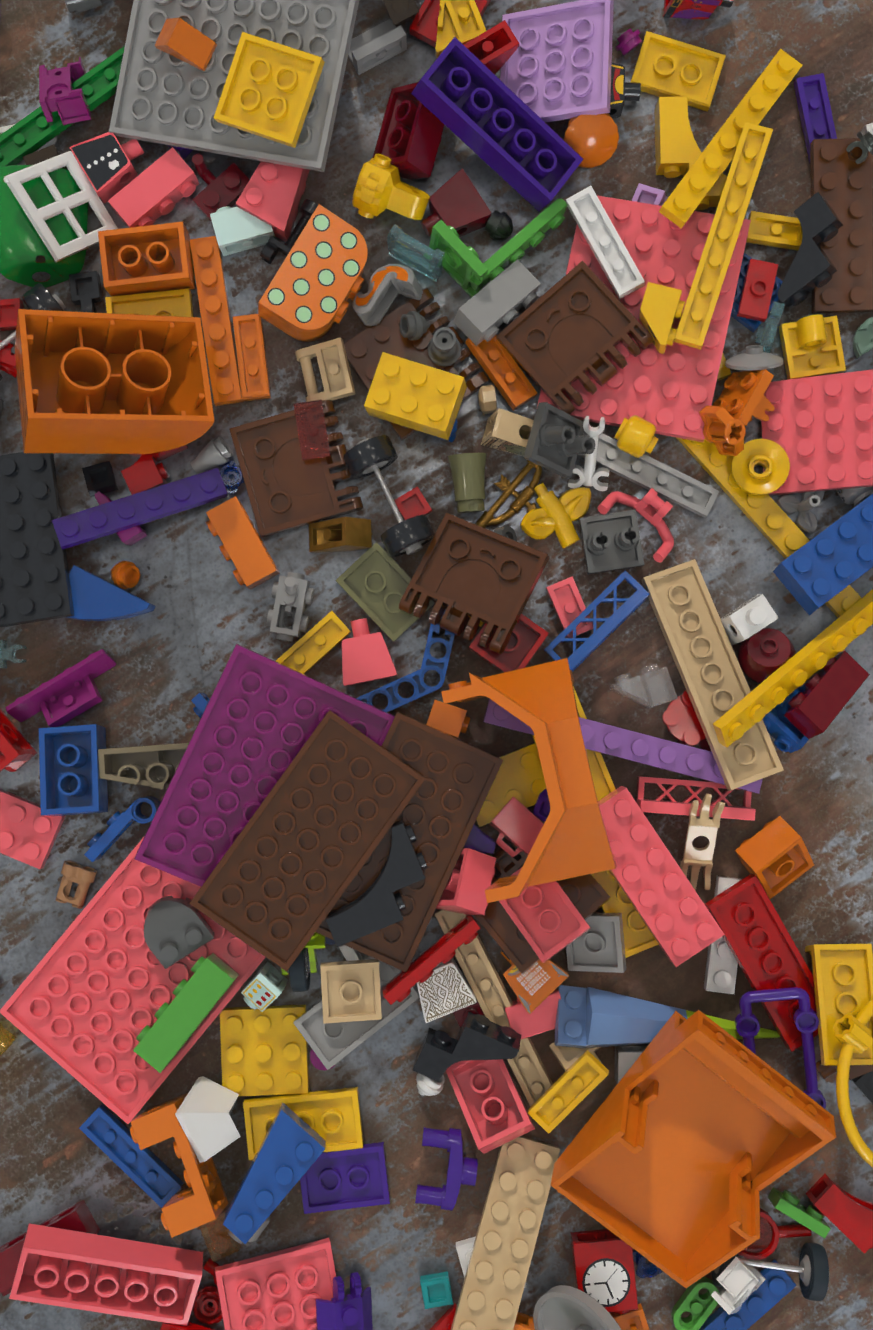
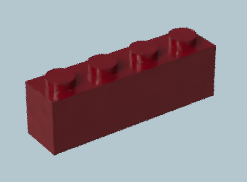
M84 1200L39 1224L97 1234L100 1230ZM27 1232L0 1246V1293L2 1296L11 1293Z

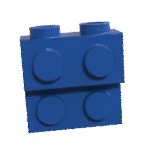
M804 684L794 690L781 704H778L763 718L768 733L775 739L774 745L779 750L789 752L790 754L803 748L809 740L784 716L791 707L788 702L798 692L805 690L806 686Z

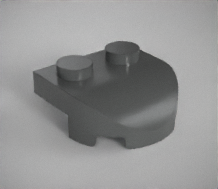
M166 896L154 902L147 911L144 923L145 942L165 969L214 939L213 930L198 912V909L189 904L191 902L189 898L184 900L173 898V896Z

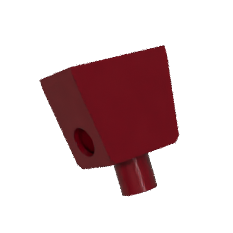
M462 168L430 196L429 210L431 215L420 222L428 236H431L433 226L442 220L447 226H452L459 234V237L485 227L491 216V211Z

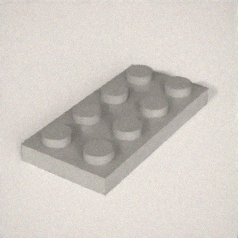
M379 960L381 1020L323 1024L321 1000L293 1022L327 1070L420 998L413 987L410 988L411 993L401 1002L396 1000L390 1005L383 997L382 988L401 972L400 969Z

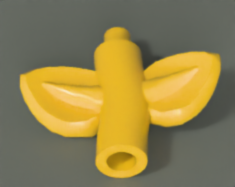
M544 483L536 486L534 490L539 497L536 499V502L540 508L530 510L523 517L520 526L524 533L534 539H545L555 531L562 549L579 541L580 538L572 521L583 518L587 513L591 500L590 488L579 487L567 490L558 499L553 490L548 492Z

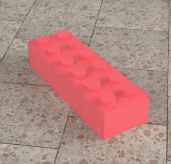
M620 786L599 800L598 803L611 851L615 856L617 865L616 869H612L610 872L668 959L675 967H678L725 934L628 789Z
M29 1223L9 1299L187 1326L202 1278L203 1252Z

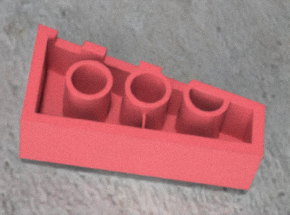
M261 161L236 201V205L271 225L275 237L286 242L298 214V206L306 188L309 170Z

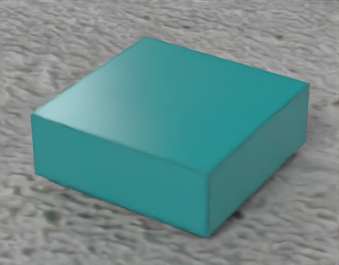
M448 1271L420 1276L425 1309L453 1305Z

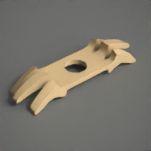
M706 794L702 800L699 809V819L696 818L699 801L694 800L689 809V824L680 868L687 877L688 866H690V883L695 891L701 866H703L704 889L710 890L715 842L718 828H720L721 814L725 807V803L719 801L712 811L713 819H709L711 794ZM698 836H705L709 839V843L704 848H696L692 845V842Z

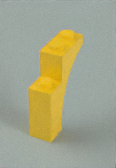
M687 96L659 97L654 110L656 175H664L666 178H676L680 175L684 177L702 153L691 131L688 118ZM722 174L696 210L718 207L727 179L726 175Z

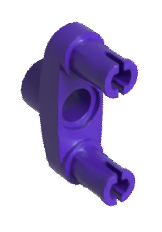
M424 1127L422 1146L444 1148L449 1152L446 1185H443V1188L417 1184L415 1203L441 1206L442 1210L452 1211L457 1201L460 1185H476L478 1159L463 1157L461 1129L449 1128V1131Z

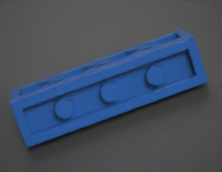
M625 570L544 651L554 661L560 660L561 658L553 649L560 642H573V654L568 657L569 667L573 672L647 600L649 593ZM624 580L636 590L630 598H617V587ZM613 591V598H606ZM600 603H613V614L609 618H596V607ZM617 603H624L617 609ZM593 611V618H586ZM581 622H593V634L589 638H576V627ZM596 622H604V623L596 630ZM573 631V638H565ZM576 642H584V643L576 650Z

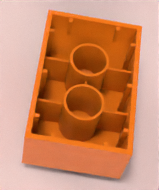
M18 309L15 359L24 453L151 454L187 445L203 436L212 427L214 414L201 318Z

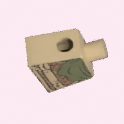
M498 408L487 419L481 445L524 456L534 420Z

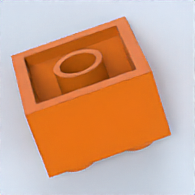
M781 816L766 823L762 830L753 837L744 840L740 847L735 850L749 874L752 873L757 876L769 899L773 898L814 866L802 837Z

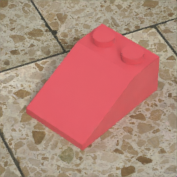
M504 1059L465 1060L456 1062L447 1068L446 1073L478 1150L483 1154L535 1129Z

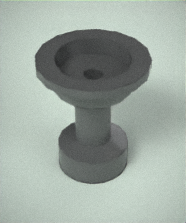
M447 327L436 330L428 344V356L438 366L446 367L456 363L460 357L461 346L454 331Z

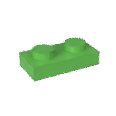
M774 1187L772 1188L768 1199L777 1210L824 1239L826 1238L831 1228L823 1219L825 1215L812 1205H809L808 1208L799 1203L800 1199L788 1190H784L782 1193Z

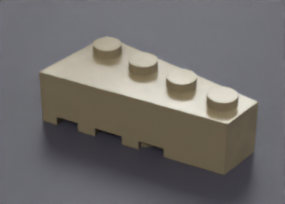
M189 743L98 749L99 776L101 779L167 790Z

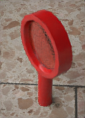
M760 1208V1239L738 1254L746 1259L761 1260L774 1252L779 1238L811 1236L812 1232L802 1224L777 1226L769 1213Z

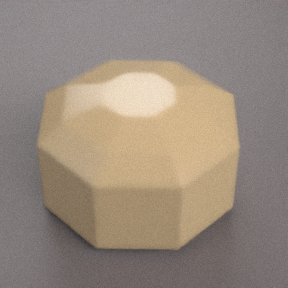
M493 385L481 386L479 389L478 403L484 414L494 413L497 410L496 393Z

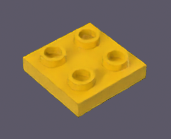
M820 314L810 315L799 319L797 322L784 323L779 326L787 380L839 374L846 371L837 315L823 317Z

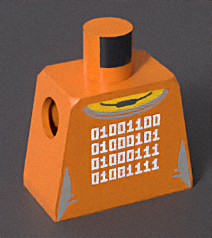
M503 950L500 952L512 965L503 975L529 1014L570 975L552 959L547 960L545 963L539 960L522 974Z

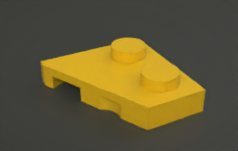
M440 0L435 47L437 58L454 37L464 45L486 32L475 0Z

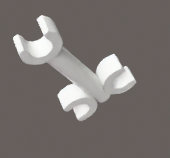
M586 416L583 422V429L587 436L595 440V450L592 454H585L584 469L579 465H574L573 473L578 474L580 478L577 480L569 479L568 487L579 488L584 485L587 487L593 486L598 491H606L608 483H602L598 478L600 476L609 477L610 469L601 467L595 470L599 434L605 428V418L601 417L598 427H591L589 416Z

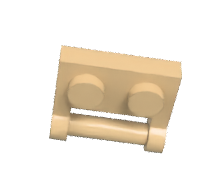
M341 337L295 351L296 359L301 364L308 395L305 398L307 406L355 395L346 349ZM316 356L324 391L318 393L311 359Z

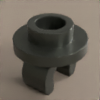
M859 131L857 136L861 141L852 142L846 149L847 152L852 151L855 147L862 149L861 157L855 161L857 164L866 160L868 152L873 155V135L869 131L865 135Z

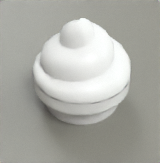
M418 1073L416 1077L418 1093L423 1096L439 1094L445 1082L444 1075H442L438 1082Z

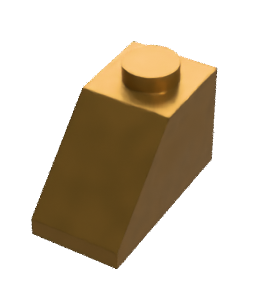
M341 517L309 524V552L355 551L372 548L371 519Z

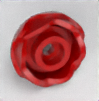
M206 1286L197 1292L192 1310L195 1317L202 1323L213 1324L223 1319L218 1287Z

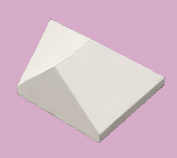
M204 1076L198 1077L175 1113L200 1163L207 1161L241 1137L230 1116L239 1094Z

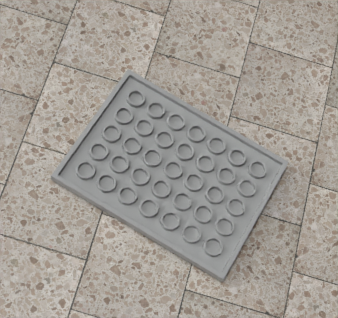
M133 0L109 132L119 137L324 172L360 0ZM180 17L217 44L205 71L155 47L166 19ZM242 32L322 57L325 62L295 148L219 123L213 118Z

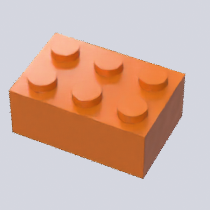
M183 222L98 231L103 284L111 297L188 288L195 289L190 235Z

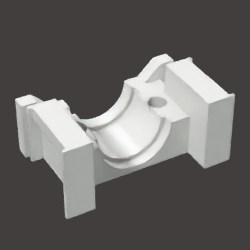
M735 1257L716 1279L726 1291L724 1289L720 1293L714 1291L711 1296L731 1315L741 1309V1305L760 1287L766 1278L754 1266L745 1265L738 1257Z

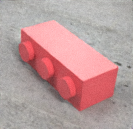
M172 147L108 200V202L128 228L153 225L159 217L169 214L174 209L175 204L183 197L186 198L192 195L199 182L194 171Z

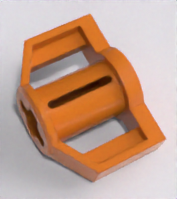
M705 406L699 412L705 424L703 435L708 442L715 444L719 454L737 456L744 450L746 428L741 420L734 419L722 406Z

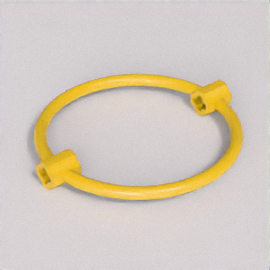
M873 999L859 1011L856 1017L845 1014L842 1018L835 1021L832 1028L835 1031V1037L842 1042L836 1073V1096L840 1118L854 1149L871 1167H873V1152L860 1136L851 1111L849 1070L853 1052L862 1054L866 1049H870L873 1044L872 1031L865 1026L873 1016Z

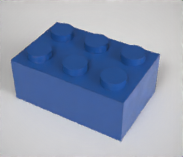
M92 724L39 728L41 815L63 816L108 812L107 780L101 779L99 776L98 749H106L105 727Z

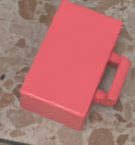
M512 797L490 822V825L500 833L496 844L513 858L522 851L527 856L529 855L544 823L515 797ZM506 838L518 848L514 851L502 839Z
M555 989L531 1014L525 1010L517 997V1000L512 1001V1006L504 1007L510 1028L514 1029L516 1033L521 1034V1039L555 1029L559 999L561 1000L559 991Z

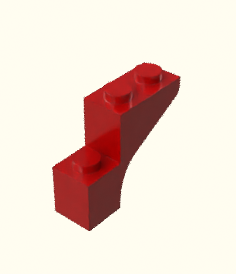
M187 445L168 451L142 454L133 465L121 470L131 495L168 484L166 481L167 478H170L163 462H158L188 449Z

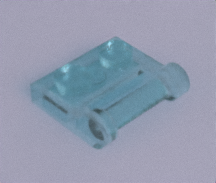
M395 224L387 237L389 255L437 282L442 274V260L445 252L438 248L434 250L404 233L403 228Z

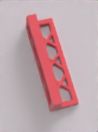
M638 776L636 803L642 812L689 816L691 806L689 802L695 798L699 801L697 816H700L699 809L702 800L697 795L706 787H710L719 797L710 804L709 817H713L712 811L715 805L723 800L726 805L722 811L721 818L755 821L756 809L751 808L752 792L744 790L743 807L732 806L725 797L733 790H726L721 793L718 789H727L726 785L710 781ZM645 783H656L663 793L654 800L644 799ZM662 784H670L671 786L665 789ZM677 785H683L691 794L683 802H676L669 794ZM690 786H696L699 788L693 791L690 788ZM667 796L670 801H663L661 799Z

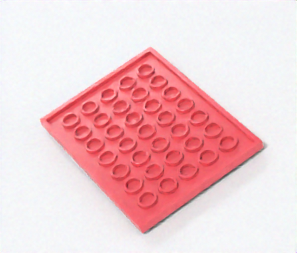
M597 196L642 275L645 286L619 299L578 225H576L566 275L581 261H584L641 325L639 314L648 282L682 290L680 300L685 301L686 304L715 214L694 211L681 229L659 212L662 207L660 205ZM743 220L702 349L673 342V345H667L665 353L661 354L658 353L653 343L646 349H642L632 338L631 334H629L630 338L640 348L641 353L634 357V355L629 353L622 341H620L615 348L626 359L627 365L623 369L611 359L608 353L605 355L618 371L614 377L601 386L587 370L585 374L597 388L593 395L585 390L578 379L574 381L571 386L579 392L584 400L580 406H577L570 399L565 390L562 392L575 407V410L570 414L571 416L579 420H584L586 416H589V422L600 423L601 417H604L605 425L620 427L624 418L629 419L631 416L636 415L654 424L656 427L655 434L704 442L703 427L705 424L699 412L705 406L712 405L751 220ZM681 318L674 319L672 328L678 329ZM541 389L538 404L547 402L556 407Z
M144 837L0 1009V1013L127 1124L134 1119L266 958L198 910L213 930L214 939L165 969L145 942L144 923L147 911L154 902L166 896H173V898L184 900L189 898L192 900L201 887L135 860V855ZM214 953L236 971L239 976L167 1067L159 1073L133 1051L139 1044L136 1037L146 1025L150 1027L154 1025L158 1020L154 1015L165 1002L170 1005L176 996L172 992L183 979L188 982L193 976L194 972L191 971V968L199 958L203 956L206 959Z

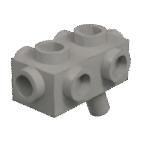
M288 572L287 577L279 576V582H274L271 597L275 599L274 609H269L266 625L270 626V632L277 634L276 639L293 642V637L300 638L301 632L306 633L309 616L304 615L306 604H312L314 588H309L310 582L304 580L305 575ZM288 616H291L294 620L293 625L290 627L284 625V619Z

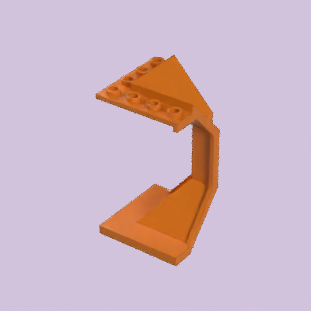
M568 658L483 678L469 673L471 682L460 681L448 684L449 690L441 691L444 704L456 701L462 703L488 697L533 730L550 802V813L519 874L499 878L485 890L487 903L519 897L529 886L616 869L615 856L611 851L585 748L573 683L575 682L569 667Z

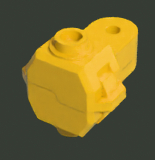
M375 154L374 158L363 164L352 200L353 207L358 208V214L372 219L374 216H378L386 209H389L410 219H423L430 196L426 192L402 182L398 167L390 164L391 159L389 157Z

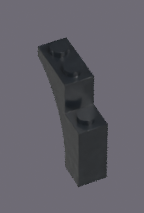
M403 819L392 825L389 855L374 883L357 899L337 910L329 912L326 922L337 947L404 920L402 911L407 909L401 893L395 894L394 891L425 879L423 870L428 869L423 853L419 852L416 854L412 844L417 841L411 825L405 826Z

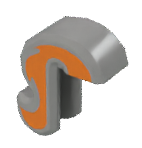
M388 264L378 268L372 274L368 281V292L365 294L358 292L353 299L352 306L364 325L374 326L381 322L398 294L420 300L423 291L414 272L408 266Z

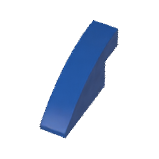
M73 565L69 573L74 616L65 618L84 621H112L143 615L154 611L156 607Z

